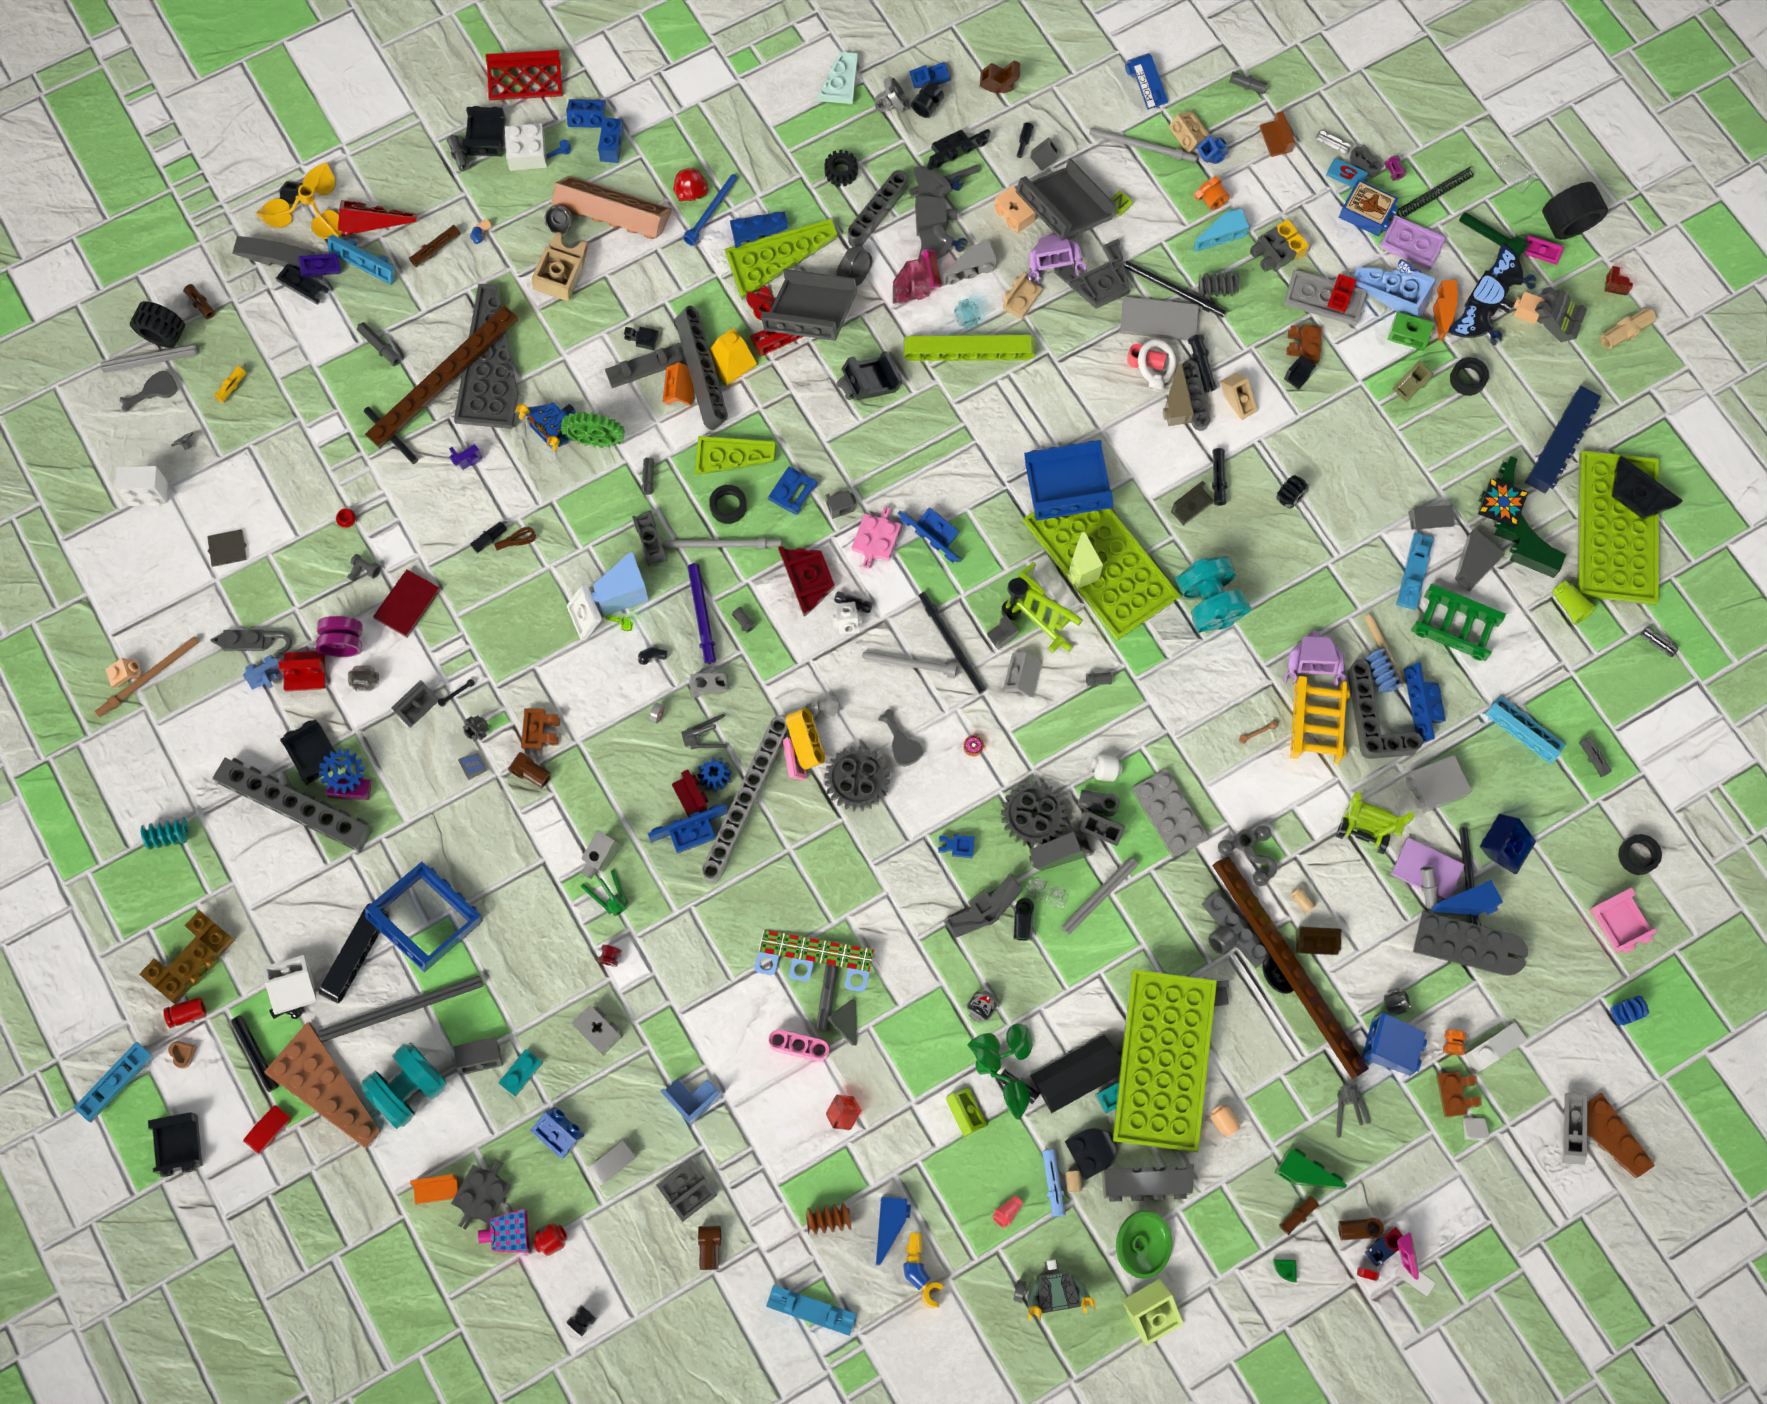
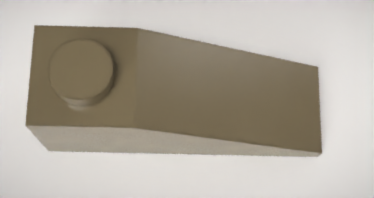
M1182 363L1177 365L1166 406L1163 408V418L1167 420L1168 426L1191 423L1194 415Z

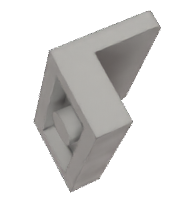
M1028 652L1012 653L1003 690L1008 693L1021 692L1029 698L1033 697L1042 661Z

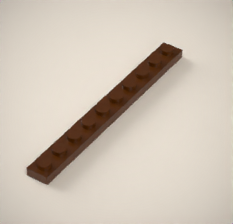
M505 305L501 307L365 433L366 437L381 449L519 320L518 317Z

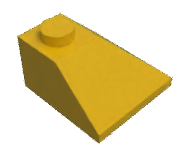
M734 328L720 336L710 348L716 374L726 386L757 366L745 341Z

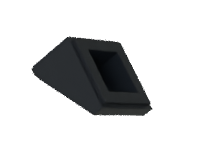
M286 181L279 190L280 199L285 200L289 204H294L296 196L299 195L298 189L303 184Z

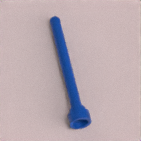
M735 174L728 178L694 228L687 230L682 236L688 245L695 246L698 242L699 232L736 182L737 176Z

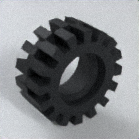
M835 150L833 151V156L829 154L828 158L825 159V177H827L828 182L831 180L833 185L836 182L839 187L840 183H843L844 187L847 186L846 182L850 185L852 180L855 181L858 174V162L854 154L850 153L848 155L847 150H845V153H842V150H839V153H837ZM844 164L848 166V170L837 172L834 170V167Z

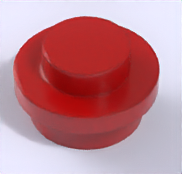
M341 509L336 515L337 524L343 528L351 527L356 521V515L350 509Z

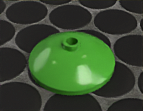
M1139 1211L1131 1214L1122 1223L1116 1238V1253L1122 1268L1131 1276L1142 1279L1152 1278L1165 1268L1172 1251V1237L1168 1225L1163 1218L1153 1212Z

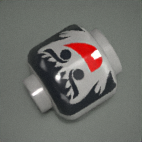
M986 990L975 992L966 1005L967 1010L970 1012L968 1016L978 1023L980 1020L989 1021L998 1007L996 997Z

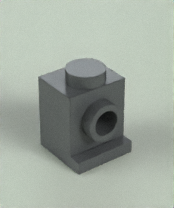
M849 490L836 492L831 497L829 493L825 494L826 505L832 519L854 512L856 499Z

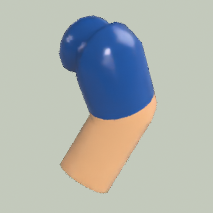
M488 219L473 227L470 238L471 240L473 239L474 244L482 242L483 237L481 234L492 227Z

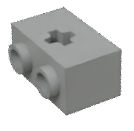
M590 1005L572 1024L604 1056L621 1039V1036L618 1034L621 1030L613 1022L608 1024L604 1019L606 1015L599 1007L594 1009ZM596 1025L603 1030L601 1033L594 1029Z

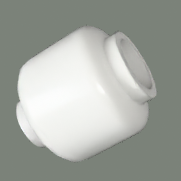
M1100 754L1091 762V774L1100 781H1115L1118 775L1122 773V764L1119 763L1118 758L1114 755Z

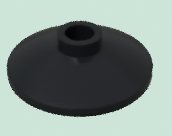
M1268 956L1262 965L1266 981L1279 993H1292L1294 991L1272 956Z

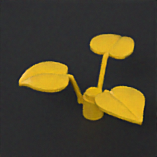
M327 162L314 167L305 175L303 185L298 189L299 195L296 196L291 209L285 200L276 198L265 203L256 212L259 219L265 224L274 228H283L292 222L290 213L294 212L298 202L301 201L305 205L311 204L318 216L311 222V229L317 237L328 239L332 234L337 237H341L343 234L342 231H338L339 215L332 210H325L320 214L315 204L316 192L320 195H327L335 188V178Z

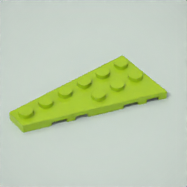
M832 218L757 239L754 242L743 243L738 248L733 246L724 249L741 300L746 298L748 291H757L783 274L784 269L794 267L837 239V232Z

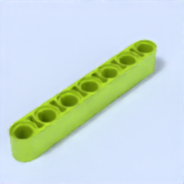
M1030 335L908 336L904 338V359L908 361L1030 360L1035 357V339Z

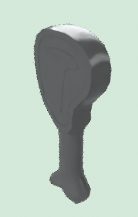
M159 371L146 381L142 392L130 398L120 397L121 408L123 411L128 412L132 405L146 398H170L176 394L177 385L167 371Z
M887 709L886 713L880 715L878 720L885 722L893 734L892 752L896 762L903 767L910 766L922 757V746L917 741L908 739L899 730L893 719L894 711Z

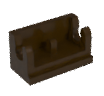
M1299 927L1296 930V953L1338 955L1339 950H1341L1342 929Z

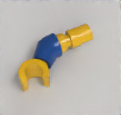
M910 1233L909 1244H906V1253L909 1254L906 1257V1263H903L904 1275L918 1290H923L921 1298L925 1306L931 1309L940 1307L939 1303L930 1299L929 1292L931 1289L940 1291L944 1286L941 1283L929 1282L930 1277L924 1270L922 1257H919V1254L922 1253V1234Z

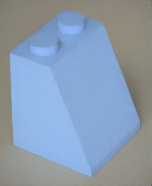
M633 552L628 553L593 584L595 592H592V596L598 611L602 610L603 616L649 601Z

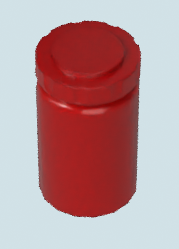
M201 997L166 1007L163 1010L164 1019L169 1028L207 1016L206 1007Z

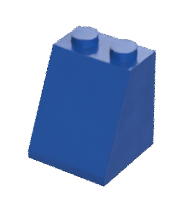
M1382 1012L1371 1021L1362 1058L1365 1061L1411 1076L1416 1071L1418 1072L1421 1067L1422 1060L1419 1057L1421 1051L1423 1052L1426 1048L1427 1040L1424 1039L1426 1032Z

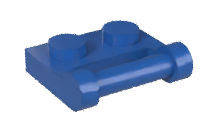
M788 466L768 496V500L798 515L801 511L800 507L812 489L817 487L818 482ZM801 484H805L806 486L794 504L790 503Z

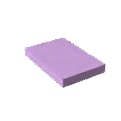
M1394 215L1379 247L1431 270L1446 237Z
M1407 838L1390 875L1421 889L1423 884L1421 867L1433 866L1435 883L1438 884L1437 897L1442 900L1450 898L1464 864Z

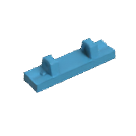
M333 234L328 237L329 253L337 254L338 258L390 285L395 282L396 267L388 263V257L381 255L379 258L358 248L357 241L352 238L345 241Z
M1419 533L1413 534L1396 605L1416 610L1433 537L1424 536Z
M135 1042L73 1108L91 1123L154 1056L140 1043Z
M775 1285L772 1287L766 1307L848 1336H850L856 1317L855 1313Z

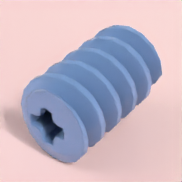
M1386 648L1371 653L1365 659L1370 664L1371 677L1376 679L1374 684L1379 686L1377 689L1379 693L1392 692L1403 686V683L1396 684L1400 676L1393 677L1397 670L1389 669L1394 663L1386 662L1390 658V655H1383L1387 650Z

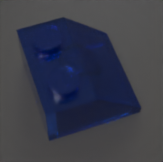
M1499 814L1482 840L1480 848L1489 859L1513 874H1517L1535 845L1536 840L1520 818Z

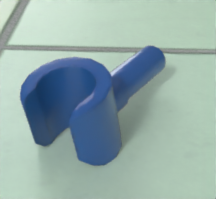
M561 140L559 143L560 148L546 154L547 158L549 159L560 153L569 154L571 147L568 140Z

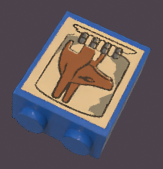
M1357 180L1338 218L1379 237L1381 231H1386L1391 222L1388 218L1390 216L1394 217L1398 206H1396L1398 198L1361 180Z

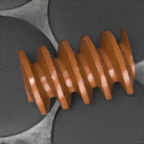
M841 1203L840 1210L836 1204H833L831 1211L827 1205H824L823 1212H821L818 1206L815 1207L814 1213H812L810 1207L806 1210L808 1235L810 1229H812L814 1235H817L819 1228H821L823 1234H826L827 1227L833 1233L837 1225L840 1231H843L845 1224L849 1230H852L850 1210L846 1207L845 1203Z

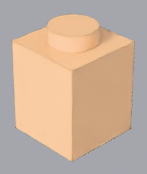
M1524 292L1521 298L1517 297L1514 302L1513 308L1515 312L1513 316L1535 324L1539 317L1535 308L1540 302H1544L1545 299Z

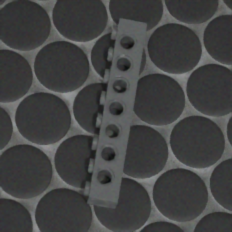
M225 757L212 777L217 784L359 853L372 833V830L368 827L369 823L360 818L354 820L350 818L351 815L341 809L335 811L332 809L333 806L325 801L319 803L314 800V796L306 792L302 795L296 792L297 788L286 783L284 786L279 783L277 778L271 775L267 777L261 775L262 772L255 767L246 768L243 766L244 763L236 758L230 760ZM244 774L243 779L236 781L238 775ZM262 782L261 787L254 790L255 784ZM275 791H280L276 798H271ZM297 799V804L289 807L290 802ZM315 808L314 814L308 816V810ZM328 817H333V821L330 824H325V820ZM351 825V830L343 833V828Z

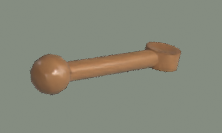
M1272 721L1270 725L1247 736L1241 735L1239 742L1244 744L1248 739L1262 732L1276 729L1277 723Z

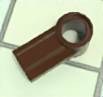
M522 752L517 754L508 767L512 774L521 779H527L541 789L547 785L552 775Z
M1377 1218L1338 1221V1232L1341 1241L1375 1239L1383 1234L1384 1225ZM1370 1222L1374 1223L1378 1228L1375 1235L1371 1234L1367 1229Z
M699 1226L700 1270H719L721 1226Z

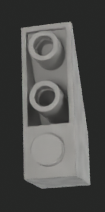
M989 240L971 246L943 274V286L953 285L960 280L971 279L978 274L989 273L996 269L997 259Z

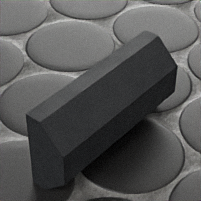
M1102 1035L1031 1075V1078L1052 1114L1117 1078L1120 1075L1121 1058L1109 1039Z

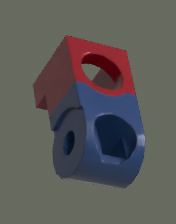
M1392 1226L1364 1253L1375 1266H1378L1399 1250L1397 1240L1403 1235L1396 1226Z

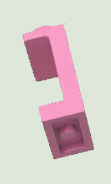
M1632 887L1590 909L1616 954L1622 950L1625 954L1636 948L1635 944L1640 941L1642 944L1653 940L1652 935L1658 932L1656 928L1653 930L1650 928L1632 899L1636 895Z

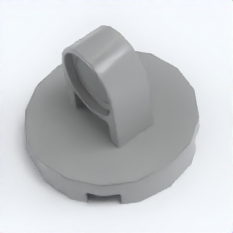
M892 76L884 79L885 90L875 97L876 110L886 112L893 107H896L900 112L908 110L910 107L908 99L904 101L903 94L905 92L895 78L892 79ZM880 99H885L888 101V104L886 106H880L878 104V101Z

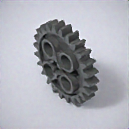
M851 746V752H847L844 748L843 755L836 753L837 760L830 759V763L833 766H826V770L830 773H824V778L829 779L825 781V786L829 787L827 794L834 793L831 796V800L838 799L837 806L844 803L845 810L852 806L853 812H855L856 808L860 806L861 811H864L865 805L872 809V802L878 805V797L881 799L885 798L883 792H888L889 788L885 785L890 784V779L886 778L890 776V771H884L888 768V765L881 764L883 757L877 759L876 751L871 755L870 748L863 752L861 746H859L858 751H855L854 747ZM857 762H860L861 766L860 779L858 785V795L855 796L854 788L856 778ZM849 764L852 765L854 769L852 771L847 772L843 770V767ZM869 766L872 767L874 771L868 774L865 773L863 769ZM849 784L852 788L849 791H843L841 786ZM869 786L872 791L864 793L861 791V788Z
M1036 781L1033 787H1030L1028 782H1026L1025 788L1019 784L1017 787L1018 792L1011 789L1012 796L1006 795L1005 799L1008 802L1002 803V807L1005 810H1001V815L1006 816L1001 820V823H1007L1004 830H1011L1009 837L1015 835L1017 836L1016 843L1022 839L1023 846L1030 842L1031 848H1033L1035 842H1038V845H1042L1043 841L1049 842L1050 837L1057 839L1056 833L1062 834L1063 830L1061 827L1066 825V822L1062 819H1067L1068 814L1062 813L1067 809V806H1061L1064 799H1057L1059 792L1052 794V786L1046 790L1045 783L1038 787ZM1028 798L1033 804L1029 806L1024 805L1022 800ZM1049 805L1052 811L1045 812L1041 806ZM1033 811L1037 812L1035 818L1031 817ZM1023 817L1027 823L1019 824L1016 822V818ZM1042 823L1046 829L1039 831L1035 825Z

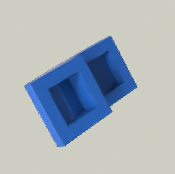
M945 62L930 68L924 65L909 71L914 88H922L927 82L939 85L951 81Z

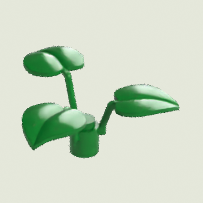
M1013 1024L1006 1033L1007 1044L1011 1048L1009 1052L1001 1055L998 1053L1000 1042L992 1033H985L975 1037L967 1046L972 1050L977 1059L976 1070L980 1075L990 1074L992 1078L996 1077L1009 1082L1003 1088L1004 1100L1011 1114L1016 1120H1019L1029 1105L1030 1095L1028 1088L1021 1080L1014 1082L1012 1078L997 1074L1001 1068V1061L999 1059L1014 1053L1018 1060H1023L1030 1055L1032 1050V1036L1029 1029L1023 1024Z

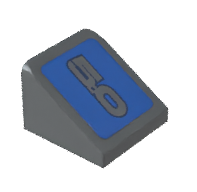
M478 753L458 759L468 780L487 771Z

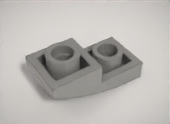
M624 1139L588 1167L587 1170L599 1186H601L633 1161L637 1155Z

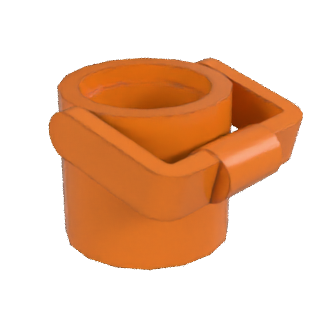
M1215 175L1207 180L1193 194L1196 200L1200 201L1202 199L1211 211L1222 207L1230 198V194L1221 184L1223 180L1219 175Z

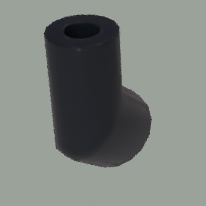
M654 647L647 648L639 652L638 662L639 664L647 665L651 658L666 660L667 650Z

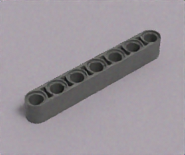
M690 305L675 318L703 423L708 429L715 430L727 420L728 413L700 314L695 307Z

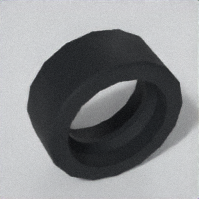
M1472 357L1459 360L1450 373L1452 387L1458 393L1467 396L1476 395L1482 391L1489 379L1487 366L1481 360ZM1463 368H1470L1476 371L1480 377L1479 383L1476 385L1464 383L1458 375L1459 371Z
M734 485L717 487L709 498L712 516L724 524L738 522L744 517L747 510L744 492ZM725 495H733L740 502L739 508L733 513H722L717 508L718 499Z
M1638 834L1633 835L1622 843L1619 848L1618 857L1625 870L1631 874L1645 875L1658 867L1662 859V851L1655 839L1648 835ZM1639 843L1648 848L1651 853V861L1648 865L1639 866L1632 861L1629 855L1631 845Z

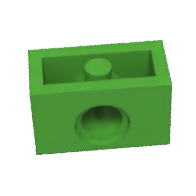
M1397 312L1392 321L1387 340L1424 351L1429 342L1434 322H1430L1425 318L1413 317L1407 313Z

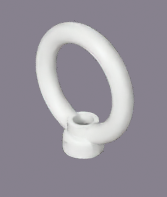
M1160 339L1147 341L1141 347L1138 355L1139 369L1144 378L1149 381V389H1164V384L1171 380L1176 370V357L1172 348ZM1152 347L1161 348L1168 357L1169 366L1164 376L1152 375L1147 368L1146 355Z

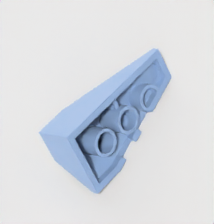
M1358 267L1352 277L1357 279L1354 287L1367 290L1366 294L1397 312L1407 313L1417 318L1421 317L1427 307L1436 282V278L1420 272L1401 273L1400 270L1387 272L1382 271V269Z

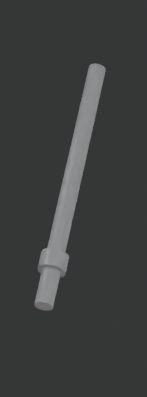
M1091 128L1089 135L1172 156L1179 161L1183 159L1196 162L1197 155L1183 152V149L1176 148L1175 150Z
M766 537L746 540L663 541L664 548L758 547V549H766V547L782 546L781 539H766Z

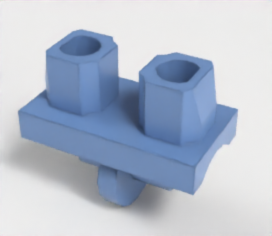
M269 655L263 659L264 664L258 667L255 664H250L245 667L246 673L243 676L252 690L265 684L270 689L273 687L271 681L283 675L278 669L279 661L277 658L274 659L272 655Z

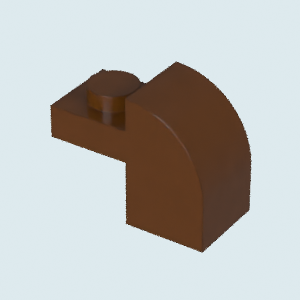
M1014 60L1005 68H1001L993 63L989 64L981 70L979 87L994 93L1011 92L1014 90V82L1020 77V63Z

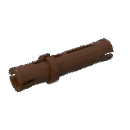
M452 225L430 243L422 245L418 252L409 257L410 262L415 267H418L426 259H431L434 257V253L459 236L460 231L455 225Z

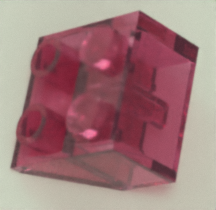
M925 258L907 261L900 270L892 285L893 304H902L914 299L922 300L929 296L931 277Z

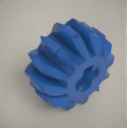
M713 756L710 763L704 759L703 763L705 766L701 765L698 767L700 772L697 774V778L701 779L700 785H706V790L708 791L712 786L715 792L718 791L717 786L725 789L724 782L730 783L731 779L728 776L732 775V771L728 769L729 764L723 763L722 758L715 762ZM711 772H718V776L714 777V775H712L711 777Z
M1642 996L1626 999L1610 1008L1613 1019L1620 1026L1642 1019L1649 1014L1648 1005Z

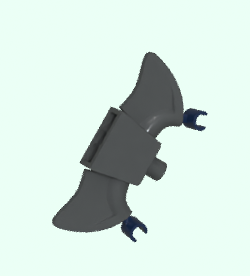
M914 167V175L919 189L918 195L915 198L916 234L921 240L918 264L923 265L921 253L925 249L935 250L938 260L951 249L952 245L955 246L957 252H962L965 247L960 244L966 245L968 243L965 238H960L956 241L954 237L946 233L947 220H957V209H946V199H944V196L952 192V189L956 191L961 190L964 182L958 183L961 176H955L953 182L949 184L942 175L923 167Z

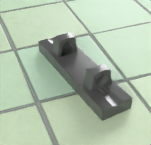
M675 344L664 349H657L655 352L629 361H622L618 365L606 368L605 373L611 388H615L664 371L666 367L680 362L684 364L678 346Z

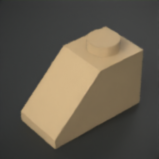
M1234 373L1220 381L1225 399L1241 420L1258 411L1247 377Z

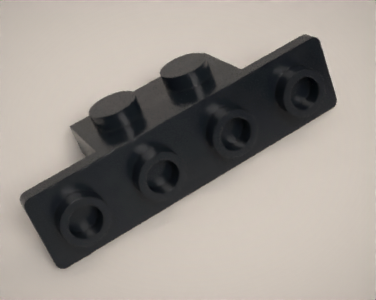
M961 129L932 143L931 149L935 154L930 156L927 168L929 170L939 168L944 163L954 161L959 156L968 154L977 147L985 146L989 141L991 131L986 129L968 138Z

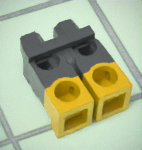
M1287 219L1258 237L1257 243L1250 249V254L1253 258H1257L1260 255L1265 258L1260 262L1264 272L1271 269L1276 272L1280 267L1287 265L1292 260L1305 256L1309 245L1300 234H1297L1298 231Z

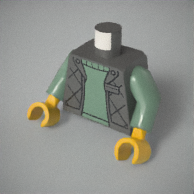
M1057 1260L1044 1262L1047 1275L1037 1277V1280L1032 1283L1027 1296L1029 1308L1028 1321H1031L1032 1315L1038 1316V1321H1041L1042 1313L1081 1307V1303L1084 1313H1087L1086 1306L1089 1305L1096 1310L1094 1299L1090 1297L1086 1287L1075 1275L1070 1274L1069 1271L1060 1273Z

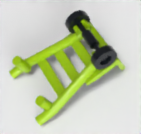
M1032 562L1018 575V578H1014L1008 583L1007 590L1011 597L1003 603L1001 613L1003 616L1007 615L1010 620H1014L1020 616L1021 611L1024 612L1054 640L1048 647L1051 653H1054L1060 646L1070 652L1074 646L1060 636L1056 629L1061 631L1070 621L1079 626L1083 619L1069 609L1044 596L1045 591L1032 580L1036 563ZM1027 594L1025 602L1022 601L1020 598ZM1034 600L1040 602L1037 613L1032 609ZM1048 607L1053 609L1049 624L1044 621Z
M1356 792L1350 799V803L1342 816L1336 837L1343 839L1344 836H1349V834L1355 835L1357 839L1368 843L1369 841L1374 842V846L1378 847L1377 852L1384 854L1390 841V834L1394 831V835L1402 836L1405 825L1409 824L1415 815L1413 812H1408L1405 816L1396 817L1388 810L1360 801L1362 795Z

